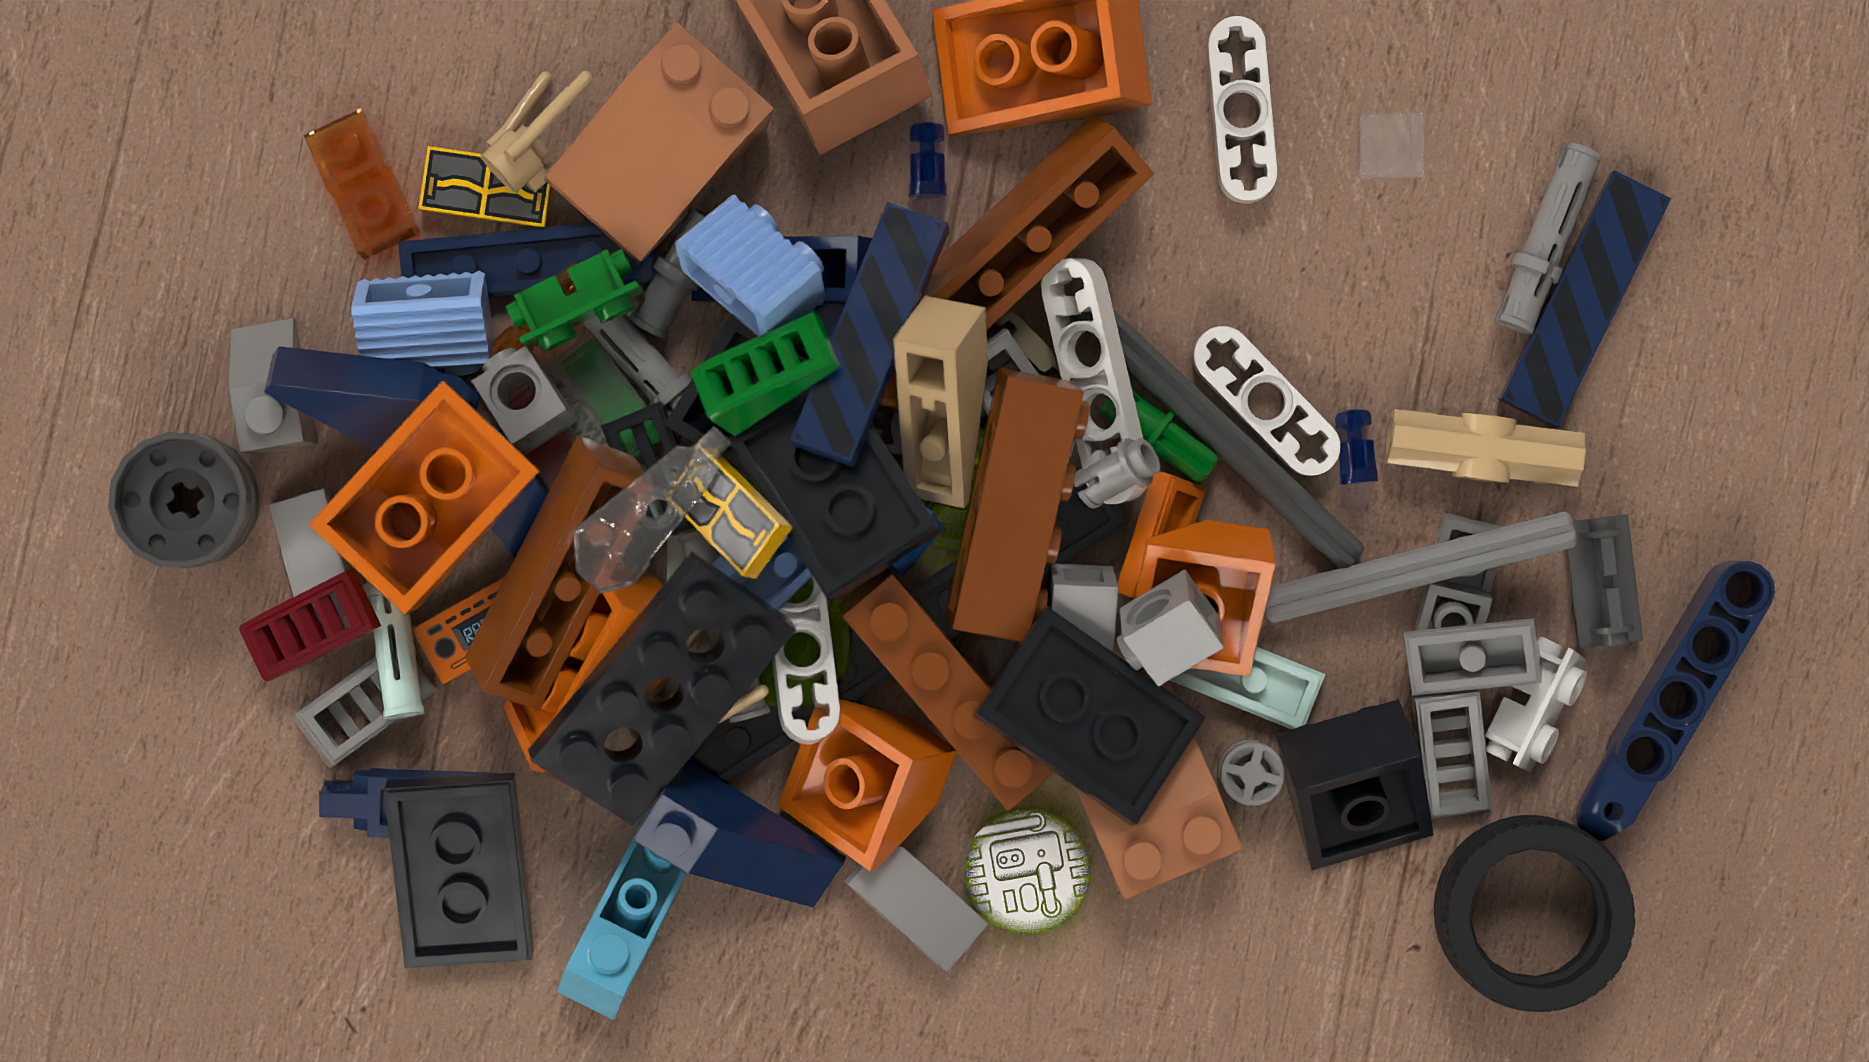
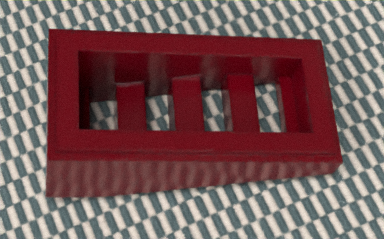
M352 568L240 625L239 630L261 677L269 682L308 665L375 630L381 624L355 569ZM333 593H335L350 624L347 628H345L330 597ZM311 605L314 606L328 637H326ZM290 616H292V619H293V621H294V623H295V625H296V627H297V629H298V631H299V633H300V635H301V637H302V639H303V642H304L306 648L304 647V645H303V643H302V641H301V639H300V637H299V635H298V633H297V631H296V629H295V626H294V624H293V622H292Z

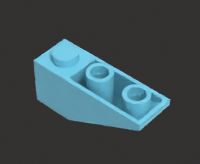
M651 807L648 808V810H647V812H646V814H645V816H644V818H643V820H642L640 826L642 825V823H643L644 819L646 818L648 812L650 811ZM632 839L565 967L557 992L614 1020L687 873Z

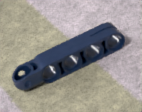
M1724 561L1715 565L1705 576L1609 737L1606 754L1580 797L1576 809L1577 824L1580 829L1591 834L1597 840H1607L1633 824L1656 784L1664 780L1673 770L1772 604L1775 595L1774 581L1770 572L1762 565L1752 561ZM1742 572L1748 577L1752 592L1744 605L1735 607L1726 596V584L1734 573ZM1708 626L1716 632L1719 638V648L1712 659L1702 662L1696 657L1692 642L1695 634L1700 629ZM1677 681L1683 686L1687 701L1680 713L1668 717L1661 709L1659 697L1666 685ZM1647 737L1654 747V757L1647 768L1641 771H1634L1627 762L1626 753L1628 747L1635 739ZM1610 803L1611 809L1608 814L1604 815L1605 806Z

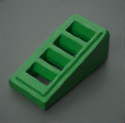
M811 312L708 359L691 370V375L708 417L714 423L736 436L838 369L840 364L820 316ZM804 343L810 359L800 363L795 348ZM780 359L785 371L777 374L773 363ZM757 374L760 382L752 385L750 378Z

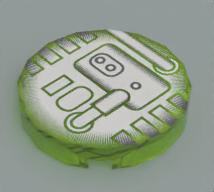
M1015 807L993 816L975 834L965 855V885L974 907L992 925L1013 934L1039 935L1062 926L1080 909L1090 886V858L1080 834L1064 818L1042 808Z

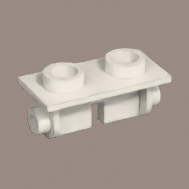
M1541 636L1538 639L1543 671L1542 683L1512 686L1531 695L1526 706L1504 697L1484 736L1490 739L1486 752L1508 762L1512 752L1515 751L1517 755L1512 764L1529 773L1532 772L1536 762L1543 764L1551 755L1559 736V729L1554 728L1564 704L1572 706L1576 702L1587 677V672L1581 670L1586 661L1584 657L1575 650L1568 648L1562 660L1558 657L1563 647Z

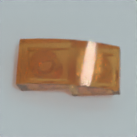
M361 108L303 135L327 191L334 197L356 251L363 259H367L398 244L400 241H405L421 233L391 165Z

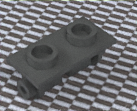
M1628 514L1574 520L1577 545L1567 549L1578 647H1611L1627 645L1629 642L1643 641Z

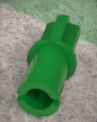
M1132 390L1143 439L1149 442L1157 456L1193 483L1201 484L1204 482L1217 464V455L1173 423L1175 414L1169 412L1167 415ZM1108 397L1097 414L1113 424L1116 418V407Z

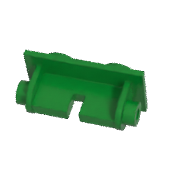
M605 249L601 253L568 268L567 271L577 290L568 296L565 295L555 275L524 291L515 293L516 301L505 307L517 329L528 324L531 332L519 337L521 344L526 345L529 349L539 344L542 352H547L577 337L578 335L574 327L595 316L603 324L633 310L636 306L632 298L644 293L636 280L627 285L625 284L622 277L632 273L633 270L622 249L610 254L608 249Z

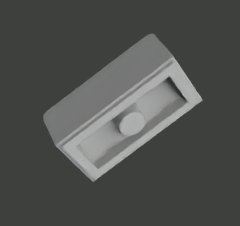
M323 488L269 505L293 597L353 568L344 557L309 526L312 520L334 498L332 489ZM333 593L330 597L340 617H344L345 614L335 593ZM311 605L312 608H313V610H314V612H315V614H316V616H317V618H318V620H319V622L321 623V620H320V618H319V616H318V614H317V612H316L314 606Z
M1534 618L1404 632L1412 696L1542 683L1543 671Z

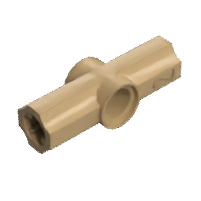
M1393 409L1391 410L1385 439V464L1453 472L1452 477L1505 484H1509L1511 479L1563 488L1578 487L1584 470L1586 455L1585 433L1517 425L1516 419L1473 413H1460V417L1438 415L1433 412Z

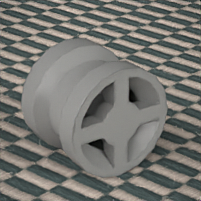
M1243 739L1232 743L1223 751L1218 761L1217 776L1221 787L1233 800L1243 805L1259 806L1270 802L1279 794L1284 783L1285 769L1280 756L1271 747L1257 740Z

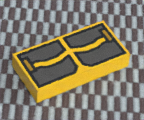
M427 147L419 210L534 228H545L548 226L553 187L548 182L536 193L527 184L517 193H514L490 171L481 159L480 153Z
M701 445L665 496L744 577L756 579L793 528L715 448Z

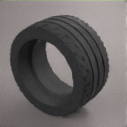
M1519 815L1500 819L1485 825L1468 836L1454 850L1443 867L1438 880L1434 900V919L1440 945L1449 963L1480 994L1495 1003L1515 1010L1551 1012L1585 1002L1588 998L1595 996L1604 989L1610 980H1613L1617 972L1620 971L1621 964L1626 960L1631 949V940L1634 937L1635 906L1631 887L1619 862L1594 836L1572 824L1552 817ZM1527 850L1557 853L1574 863L1590 884L1595 903L1592 931L1578 955L1558 970L1537 976L1512 973L1491 961L1478 944L1471 921L1474 893L1486 872L1506 856Z

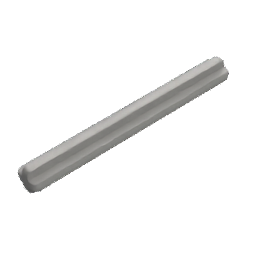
M1560 512L1359 563L1348 568H1340L1273 585L1270 587L1265 614L1270 622L1276 623L1570 549L1577 545L1574 523L1569 513Z

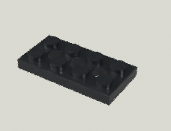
M691 551L530 746L528 753L531 761L633 826L794 634L796 628L793 622L780 611ZM713 628L720 632L717 644L709 651L695 653L686 649L689 637L697 630ZM660 678H672L679 682L676 693L666 701L653 702L645 698L647 688L651 683ZM629 727L638 731L634 744L625 750L612 751L604 746L607 736L618 728Z

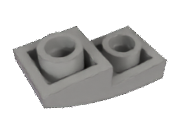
M1443 512L1435 544L1503 526ZM1498 567L1424 585L1415 631L1486 623L1493 600L1490 592Z
M901 845L877 870L869 871L859 864L844 881L882 918L896 927L945 972L951 969L988 926L984 919Z

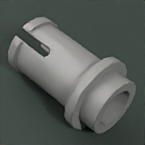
M1126 438L1118 443L1116 452L1085 469L1082 468L1076 471L1074 485L1075 487H1080L1085 483L1090 485V487L1080 491L1078 494L1087 506L1095 509L1106 500L1134 485L1145 487L1151 484L1153 475L1160 471L1159 459L1153 447L1145 439L1139 438L1134 441Z

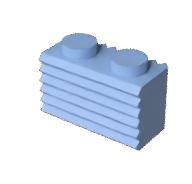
M731 195L675 242L682 271L757 336L813 312L816 306L822 305L826 298L821 274L824 271V267L817 254L801 241L792 245L789 239H784L775 220L764 208L755 204L749 209L745 202H740L736 195Z
M477 271L473 274L464 272L458 275L453 272L447 276L440 273L434 277L427 274L423 277L415 275L410 278L402 276L397 279L389 277L384 280L376 278L372 281L363 279L357 282L351 311L359 355L421 362L435 369H444L446 373L457 376L476 372L493 356L495 338L485 273Z

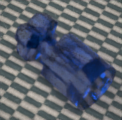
M935 122L912 124L910 128V141L919 143L920 152L910 154L909 197L916 199L947 197L945 154L935 152V143L944 141V127L942 124Z
M1356 409L1338 413L1335 418L1336 428L1347 431V440L1340 443V484L1354 485L1378 482L1374 440L1363 438L1362 432L1363 428L1372 424L1370 412L1364 409Z

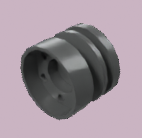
M168 432L143 440L122 458L110 481L108 509L117 535L135 555L161 567H202L226 559L247 541L258 519L260 492L252 468L234 448L209 436ZM183 485L188 490L201 489L203 491L204 498L197 503V509L200 512L197 516L192 512H179L177 510L176 503L183 499V494L180 490Z

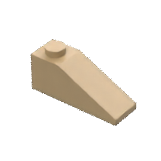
M924 296L894 338L903 473L920 499L965 508L970 500L988 365L985 307Z

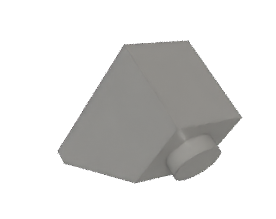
M294 318L231 329L229 394L240 453L262 454L318 443L314 418L264 393L272 355L279 346L301 349L297 323Z

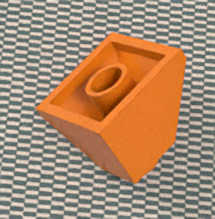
M1204 520L1147 539L1134 599L1181 571L1186 570L1220 616L1224 648L1191 668L1250 676L1276 565L1269 529Z
M839 699V720L832 733L821 742L800 744L778 807L864 868L873 871L877 870L937 805L957 751L952 745L911 718ZM814 707L806 730H816L818 720L827 716L825 708Z

